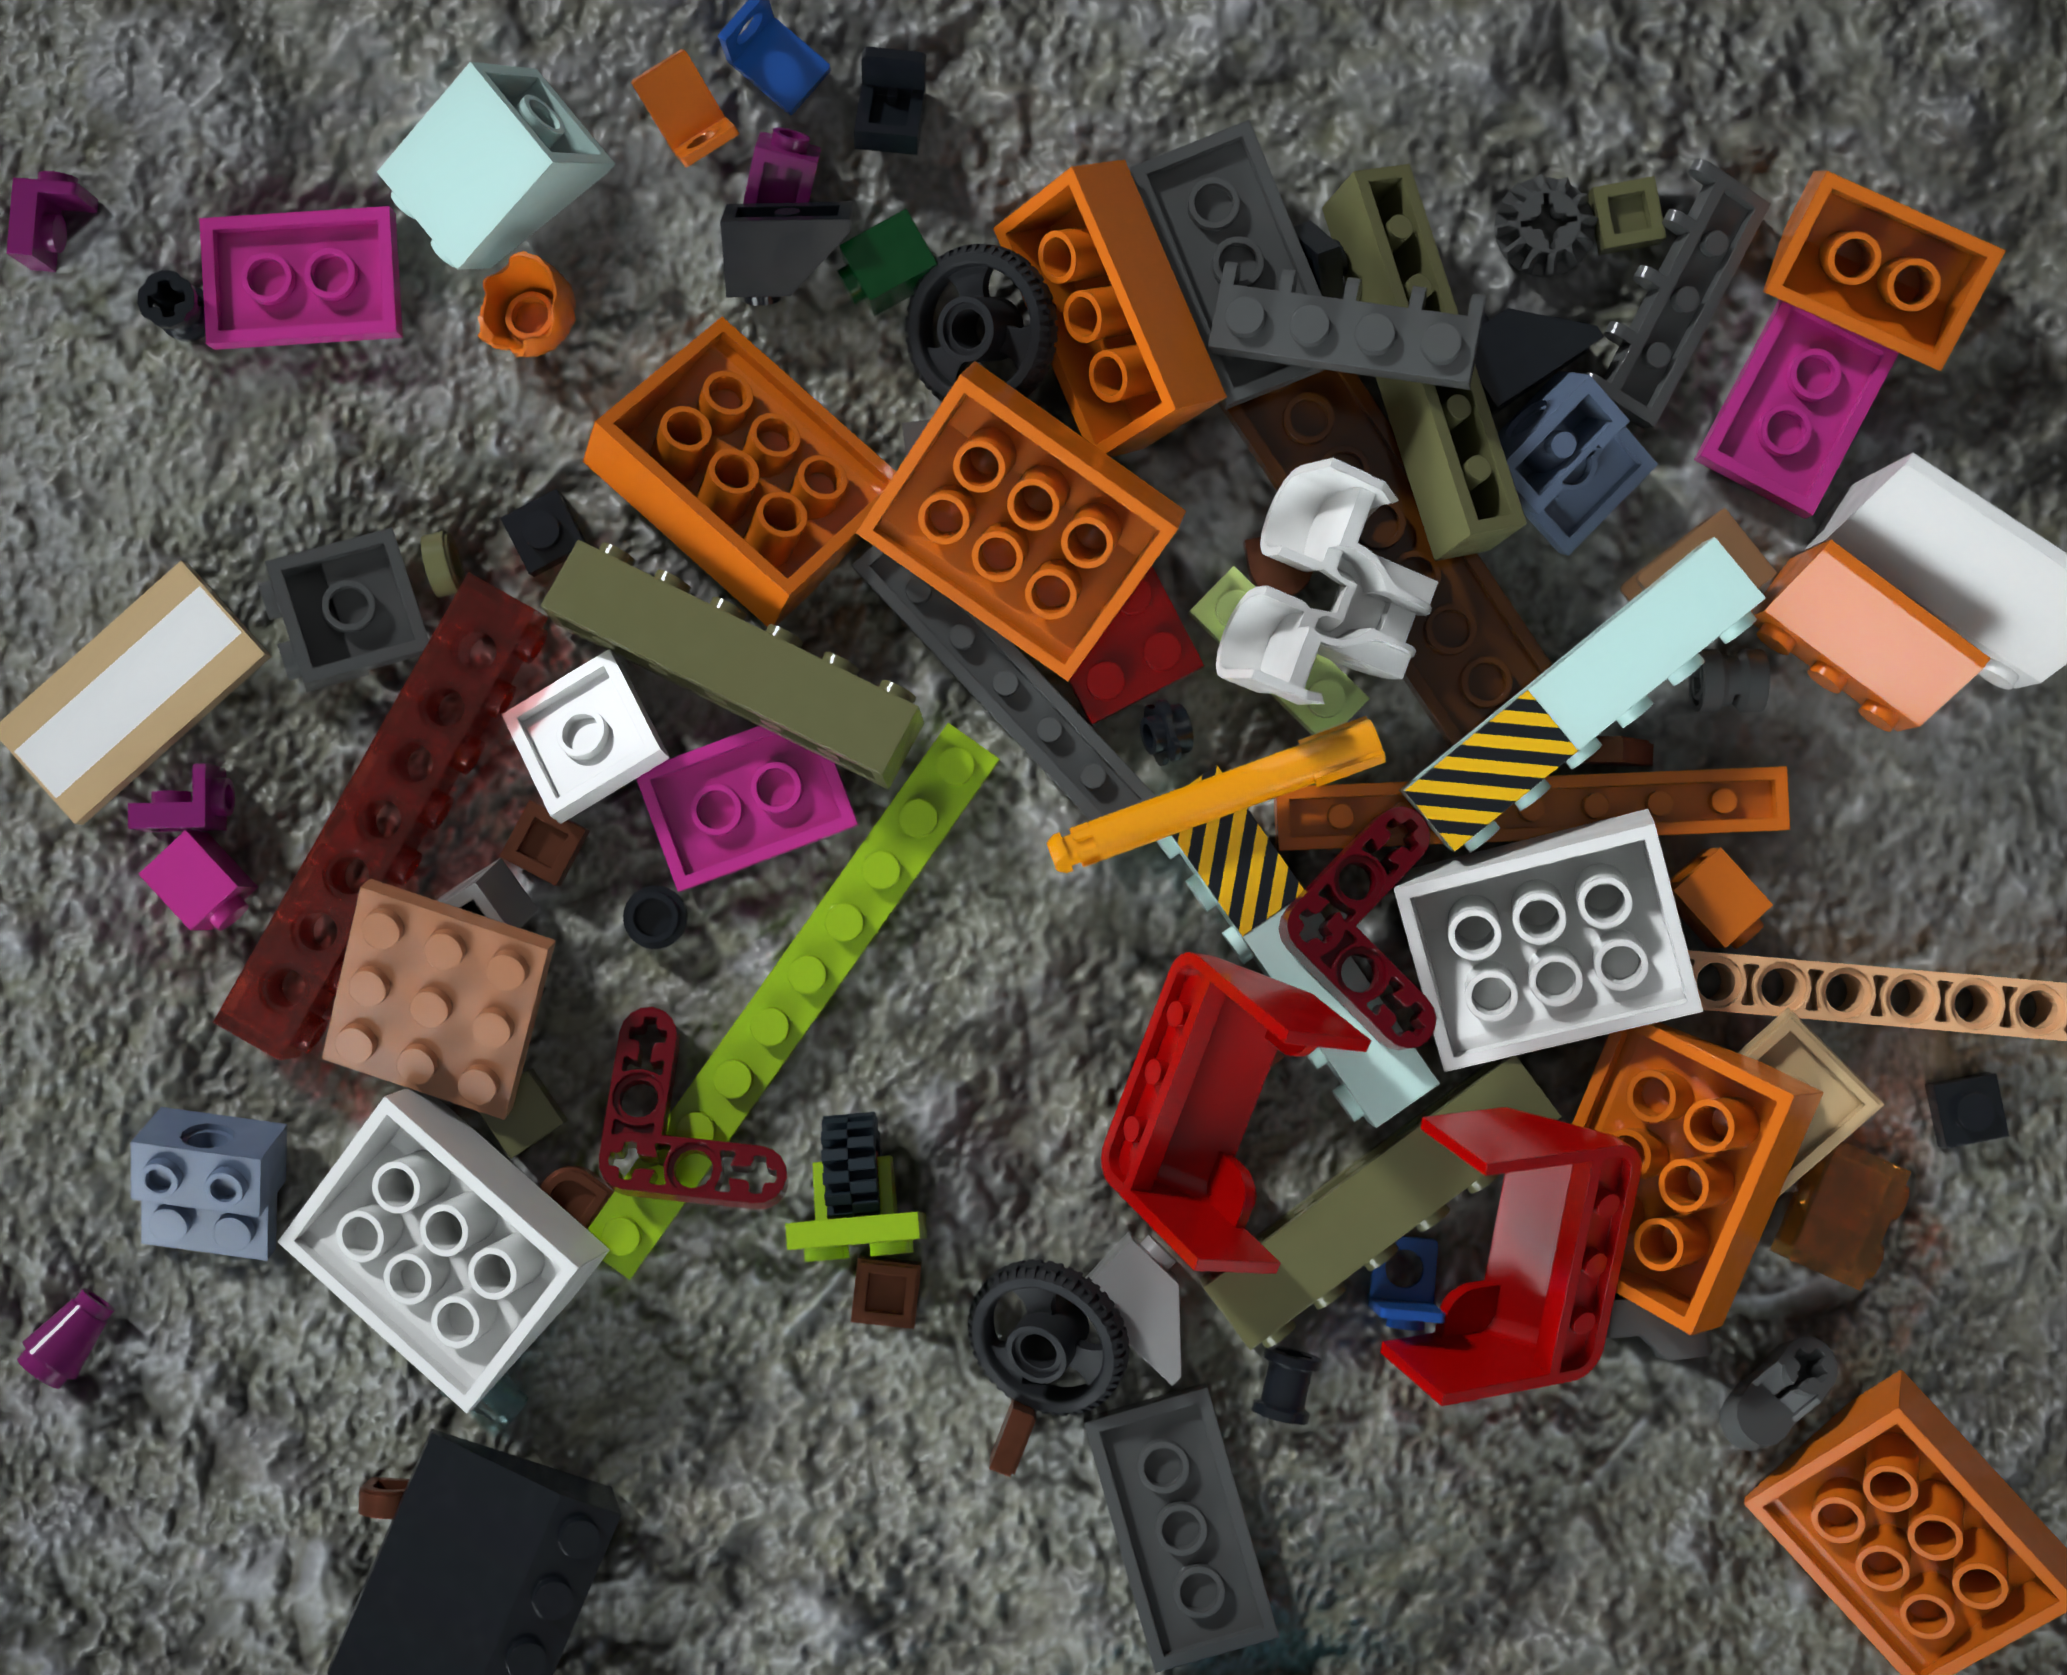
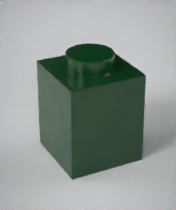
M906 208L840 244L839 247L845 266L838 269L837 273L853 303L857 304L865 299L875 317L914 295L913 288L918 280L923 278L926 273L938 264Z

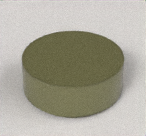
M444 530L421 536L422 559L429 583L435 595L440 598L461 593L465 588V575L460 553L452 535Z

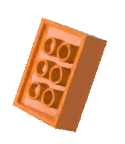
M723 316L594 422L583 462L767 627L769 624L777 626L819 586L862 537L856 534L858 528L896 472Z
M974 361L960 374L858 528L856 534L1068 682L1179 529L1186 510Z
M1660 1022L1610 1033L1572 1124L1612 1134L1635 1148L1641 1157V1175L1616 1293L1689 1335L1721 1327L1824 1092L1763 1062Z
M1902 1369L1851 1400L1745 1496L1744 1505L1900 1675H1954L2067 1612V1548Z

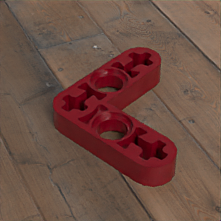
M1403 806L1390 808L1374 817L1286 908L1279 923L1280 938L1286 949L1378 1042L1387 1048L1395 1050L1419 1047L1427 1042L1435 1031V1010L1428 998L1356 926L1414 866L1429 846L1430 832L1428 824L1421 814L1412 808ZM1400 824L1404 825L1408 833L1403 841L1409 849L1402 846L1389 852L1381 861L1371 855V853L1380 850L1389 840L1391 834L1385 827L1386 825L1390 828ZM1364 845L1368 853L1362 850V847ZM1346 865H1357L1364 869L1369 876V892L1362 900L1350 899L1340 889L1339 874ZM1384 867H1386V868L1389 869V873H1388V874L1386 873V870L1384 869ZM1321 890L1323 891V894L1326 897V899L1319 896V892ZM1328 903L1339 910L1330 914L1320 924L1318 931L1324 937L1322 941L1318 938H1313L1305 942L1299 934L1304 928L1303 922L1299 919L1300 914L1308 918L1319 913ZM1340 911L1347 914V917L1345 919H1343V916L1340 913ZM1353 955L1365 959L1370 964L1373 972L1372 983L1367 990L1361 993L1349 989L1343 982L1341 975L1342 965L1347 958ZM1388 984L1392 986L1393 991L1383 996V998L1397 1010L1411 1007L1414 1014L1409 1022L1415 1029L1413 1033L1404 1031L1396 1034L1392 1026L1397 1018L1385 1004L1376 1005L1372 1010L1368 1008L1367 1003L1383 994Z
M645 1007L630 1013L623 1021L619 1031L599 1152V1170L606 1183L617 1193L634 1197L755 1210L768 1209L777 1204L786 1194L789 1179L782 1157L773 1149L760 1145L666 1135L680 1049V1035L671 1016L661 1009ZM648 1025H657L660 1035L666 1038L665 1043L658 1042L654 1044L650 1063L654 1070L663 1068L662 1075L645 1069L627 1071L629 1064L638 1068L642 1066L643 1049L639 1041L634 1040V1036L644 1035ZM642 1084L651 1086L658 1093V1102L650 1114L644 1117H633L623 1111L622 1100L624 1094L631 1087ZM636 1148L637 1154L642 1161L660 1164L659 1151L667 1150L669 1152L663 1164L665 1184H655L658 1179L655 1170L641 1168L634 1170L632 1179L624 1180L620 1169L613 1165L614 1160L625 1159L628 1149ZM690 1154L706 1156L711 1160L713 1166L710 1179L704 1185L697 1188L685 1187L676 1178L678 1164L684 1157ZM724 1157L733 1158L731 1162L733 1172L752 1173L757 1162H764L769 1174L777 1176L775 1183H764L762 1193H752L748 1181L729 1178V1192L719 1191L725 1178Z

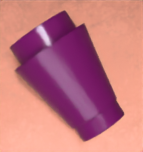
M83 1288L75 1298H72L22 1342L25 1350L17 1358L18 1363L39 1381L50 1387L60 1389L68 1378H77L107 1324V1319L115 1311L114 1308L96 1293Z

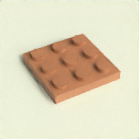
M370 878L360 887L322 1059L505 1120L514 1106L556 940Z

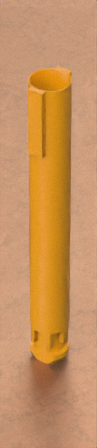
M1363 716L1300 739L1297 746L1069 828L1071 833L1062 837L1060 832L1053 834L1046 844L1056 871L1069 873L1074 871L1072 865L1081 863L1083 867L1311 784L1315 783L1316 787H1320L1386 763L1385 753L1373 723L1367 716Z

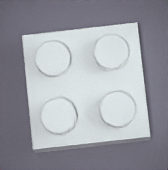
M610 649L501 714L549 815L560 824L670 758L619 657Z

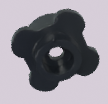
M1166 699L1157 700L1156 707L1153 704L1145 706L1144 718L1140 722L1141 738L1146 751L1154 756L1159 766L1168 765L1169 759L1172 762L1181 759V754L1189 753L1193 748L1194 736L1191 720L1186 709L1180 703L1170 705Z

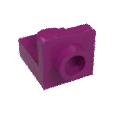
M774 128L772 134L760 132L754 148L743 204L809 202L821 148L809 144V136L792 129Z
M55 171L38 172L37 179L13 177L6 254L30 270L56 272L58 253L64 251L67 242V227L61 211L97 213L98 199L78 184V178L69 174Z
M208 763L193 764L192 792L176 790L152 791L151 803H128V829L151 833L184 832L185 830L227 831V816L232 815L235 807L233 782L230 778H226V769L224 767Z

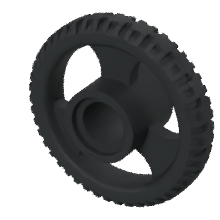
M964 245L939 256L936 261L938 265L926 273L923 278H920L914 286V295L910 296V302L907 306L909 315L905 318V332H908V337H906L908 353L912 354L910 360L913 363L915 372L920 374V380L928 390H932V394L943 401L969 362L1002 361L1011 358L1017 368V372L1006 383L1025 397H1028L1039 386L1038 383L1042 382L1050 369L1048 365L1052 363L1054 353L1056 352L1054 344L1058 341V326L1055 325V321L1058 320L1056 306L1052 304L1053 296L1048 285L1043 282L1044 278L1023 256L997 245ZM994 269L1009 277L1020 290L1029 312L1030 324L1024 327L1022 316L1018 308L1011 301L1002 297L990 296L989 279ZM951 281L956 286L960 297L948 302L940 313L937 334L941 347L935 348L933 316L941 293ZM980 316L985 323V335L982 342H980L976 332Z
M1041 1259L1022 1260L1011 1263L994 1272L978 1290L969 1310L968 1337L971 1349L974 1350L973 1355L977 1358L979 1367L984 1368L983 1373L990 1378L989 1380L992 1384L995 1383L997 1385L996 1388L999 1391L1002 1390L1005 1393V1396L1008 1398L1011 1396L1015 1401L1031 1407L1036 1412L1041 1411L1043 1414L1050 1412L1054 1416L1076 1415L1087 1410L1090 1411L1106 1401L1118 1387L1125 1374L1129 1361V1338L1127 1329L1123 1326L1124 1320L1120 1316V1311L1118 1308H1114L1115 1303L1109 1299L1108 1294L1105 1291L1101 1292L1099 1290L1101 1287L1093 1283L1091 1278H1084L1083 1273L1080 1271L1077 1272L1070 1266L1065 1268L1064 1264H1057L1054 1261L1044 1263V1260ZM1013 1291L1021 1298L1027 1312L1009 1335L1007 1341L998 1340L995 1331L994 1311L1000 1298ZM1088 1318L1094 1325L1101 1344L1086 1341L1089 1334ZM1068 1366L1077 1370L1087 1382L1073 1387L1047 1384L1059 1379Z

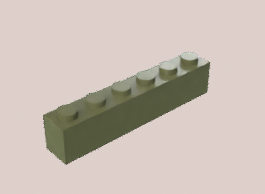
M1410 164L1353 171L1322 207L1331 238L1338 240L1346 253L1348 272L1344 276L1345 282H1347L1348 277L1362 279L1360 302L1405 308L1409 307L1413 286L1427 287L1425 310L1459 315ZM1475 365L1470 390L1376 377L1434 561L1490 551L1527 524Z
M580 540L576 542L540 605L557 626L606 650L610 649L614 654L889 790L924 725L919 706L914 704L916 697L910 691L888 680H882L878 687L858 677L859 669L848 660L834 653L825 652L821 659L801 649L803 642L797 636L779 626L769 624L766 631L744 621L747 617L746 613L724 599L713 597L710 603H707L689 594L691 587L669 572L658 569L655 575L652 576L633 567L636 560L614 545L602 542L599 549Z
M1517 1056L1485 1063L1257 1234L1255 1238L1281 1262L1277 1274L1208 1271L1199 1278L1205 1291L1250 1351L1261 1342L1265 1348L1279 1343L1295 1329L1296 1324L1293 1318L1312 1304L1316 1309H1322L1335 1301L1348 1288L1344 1282L1345 1279L1363 1266L1368 1271H1371L1387 1262L1399 1250L1395 1243L1398 1239L1414 1227L1419 1232L1430 1229L1450 1212V1208L1446 1203L1466 1188L1470 1194L1482 1190L1500 1175L1484 1176L1420 1129L1422 1117L1499 1107H1509L1555 1120L1562 1117Z

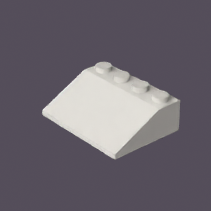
M1914 453L1846 487L1805 549L1807 551L1830 539L1990 657L1989 662L1978 674L1995 686L2011 690L2012 688L2017 689L2039 684L2067 664V553Z
M1649 809L1411 868L1394 886L1396 900L1421 990L1435 1010L1436 1025L1433 1033L1444 1072L1703 1012L1659 837Z
M410 1088L384 1096L278 1241L284 1249L465 1413L472 1411L573 1299L610 1251L608 1247L439 1098Z

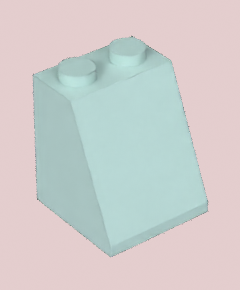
M469 62L379 168L377 173L392 190L391 197L396 206L409 217L416 219L432 238L431 246L444 262L455 267L457 270L487 269L496 265L599 181L615 166V163L537 69Z

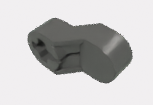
M1615 1293L1606 1338L1640 1336L1653 1349L1655 1357L1667 1359L1668 1361L1703 1357L1713 1353L1710 1330L1689 1335Z
M1809 1336L1779 1344L1769 1353L1757 1369L1738 1383L1724 1401L1720 1410V1425L1723 1434L1729 1442L1737 1448L1747 1451L1778 1444L1787 1436L1797 1421L1819 1405L1833 1387L1838 1376V1364L1834 1353L1828 1345L1818 1338Z

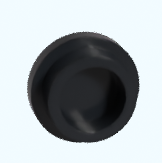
M647 886L636 891L627 901L623 913L624 927L630 938L638 945L649 949L666 948L677 942L685 932L688 923L687 907L683 899L672 889L664 886Z

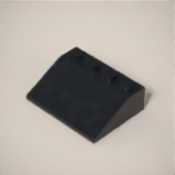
M431 1428L327 1669V1675H553L622 1515L612 1487Z

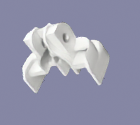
M1335 458L1300 465L1288 475L1277 491L1267 512L1261 533V552L1265 556L1300 571H1320L1340 586L1330 612L1309 608L1303 600L1268 585L1258 586L1249 590L1238 602L1223 631L1216 658L1218 676L1257 693H1272L1297 705L1325 704L1322 693L1305 689L1317 654L1368 675L1385 679H1403L1410 658L1414 657L1416 649L1406 643L1415 616H1427L1430 614L1432 609L1430 603L1438 581L1380 557L1358 543L1364 525L1370 515L1382 505L1399 501L1385 481Z

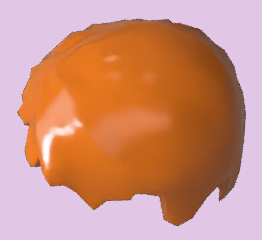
M526 251L517 252L509 257V262L503 269L487 276L483 280L485 296L478 316L480 325L478 337L483 342L491 345L494 349L511 351L516 357L536 358L555 350L569 335L571 328L576 322V300L572 286L563 274L541 257L529 254Z

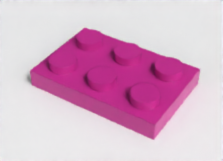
M390 206L199 218L206 344L214 350L403 338L396 213Z
M1778 300L1694 460L1804 519L1813 516L1899 353L1782 300Z
M761 726L753 727L668 759L636 778L678 892H684L860 826L837 764Z

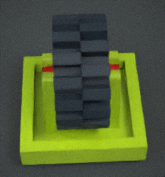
M876 1112L823 1116L821 1122V1162L812 1163L815 1221L785 1223L787 1250L804 1249L805 1262L850 1258L849 1245L859 1244L870 1245V1256L914 1253L913 1240L927 1239L926 1214L923 1212L898 1213L893 1157L891 1155L882 1156Z

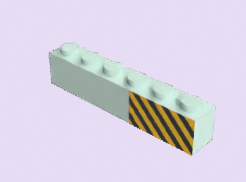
M1715 537L1702 542L1399 791L1412 807L1422 815L1428 826L1448 850L1455 852L1464 845L1469 852L1474 851L1500 829L1499 825L1494 821L1500 814L1513 804L1520 811L1524 810L1551 788V785L1545 778L1564 762L1570 769H1574L1592 756L1602 746L1596 736L1614 721H1617L1624 728L1646 712L1654 704L1648 697V694L1666 679L1675 686L1701 667L1705 660L1699 652L1716 638L1720 637L1727 644L1748 629L1757 620L1751 610L1766 599V597Z
M1216 765L1190 784L1220 774L1222 771ZM1248 808L1157 841L1170 860L1180 854L1194 875L1185 880V882L1202 907L1208 912L1217 906L1231 926L1222 932V935L1243 964L1253 958L1265 976L1312 993L1371 1040L1367 1052L1316 1047L1313 1052L1306 1055L1317 1070L1327 1064L1340 1085L1333 1089L1332 1092L1353 1122L1364 1117L1367 1123L1377 1128L1440 1084L1415 1047L1395 1050L1387 1048L1378 1042L1286 949L1279 934L1280 918L1286 908L1304 891V888ZM1319 912L1308 918L1300 914L1299 919L1304 924V928L1299 934L1305 942L1313 938H1318L1322 941L1324 937L1318 931L1320 924L1325 920L1322 914ZM1352 957L1347 958L1341 970L1343 982L1352 991L1364 992L1369 988L1370 983ZM1378 996L1376 999L1368 1002L1367 1006L1372 1010L1374 1006L1384 1003ZM1396 1021L1392 1026L1396 1034L1404 1032Z

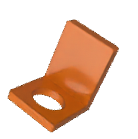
M680 49L631 81V85L675 157L686 168L740 134L736 126L723 114L684 49Z

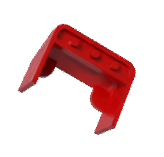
M1192 952L1179 955L1169 969L1102 1147L1101 1166L1106 1181L1194 1271L1277 1274L1281 1262L1245 1229L1256 1203L1257 1192L1249 1170L1235 1158L1277 1050L1285 1055L1298 1057L1309 1055L1316 1047L1367 1052L1371 1040L1310 992L1213 955Z
M1509 1107L1422 1117L1420 1129L1484 1176L1504 1174L1484 1280L1462 1284L1445 1296L1440 1306V1309L1446 1313L1445 1323H1436L1435 1332L1382 1341L1380 1353L1440 1406L1557 1385L1583 1378L1596 1366L1604 1350L1641 1175L1642 1161L1640 1154L1635 1148L1612 1134Z

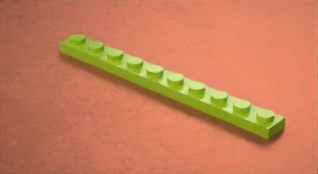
M950 723L946 724L669 1114L667 1136L730 1142L1000 762L998 757ZM659 1151L660 1164L644 1162L639 1157L624 1177V1180L632 1179L635 1169L655 1170L658 1175L655 1184L664 1185L663 1164L669 1151ZM690 1154L684 1157L676 1169L677 1181L685 1187L697 1188L711 1169V1160L700 1154ZM614 1191L587 1230L610 1249L602 1261L630 1280L635 1276L686 1202L626 1196Z

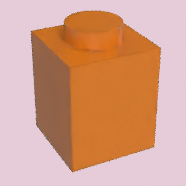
M1721 847L1703 849L1670 879L1678 915L1704 944L1710 948H1727L1729 945L1734 949L1741 947L1763 928L1764 923L1759 918L1773 906L1768 898Z

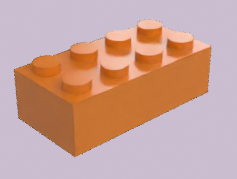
M1125 159L1070 167L993 228L1000 246L1010 249L1028 260L1031 266H1034L1044 278L1043 282L1048 285L1053 296L1051 301L1056 306L1058 320L1055 321V325L1058 326V341L1054 344L1056 352L1054 353L1051 365L1081 436L1110 457L1142 450L1227 397Z

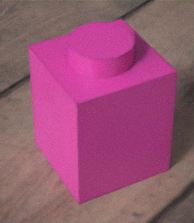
M185 830L138 874L190 931L213 930L214 928L222 931L247 911L249 905L244 900L258 888L253 880L208 832Z

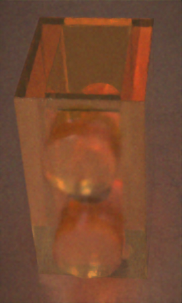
M1842 1141L1800 1178L1769 1251L1861 1291L1865 1280L1874 1277L1881 1266L1884 1257V1246L1881 1243L1891 1220L1898 1219L1907 1205L1910 1189L1906 1184L1912 1172Z

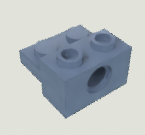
M1558 371L1498 432V436L1524 515L1558 553L1569 556L1648 476L1658 463L1625 427L1630 420L1592 376L1566 371Z
M161 1107L131 1141V1200L141 1201V1243L268 1261L276 1249L277 1192L286 1181L287 1124Z

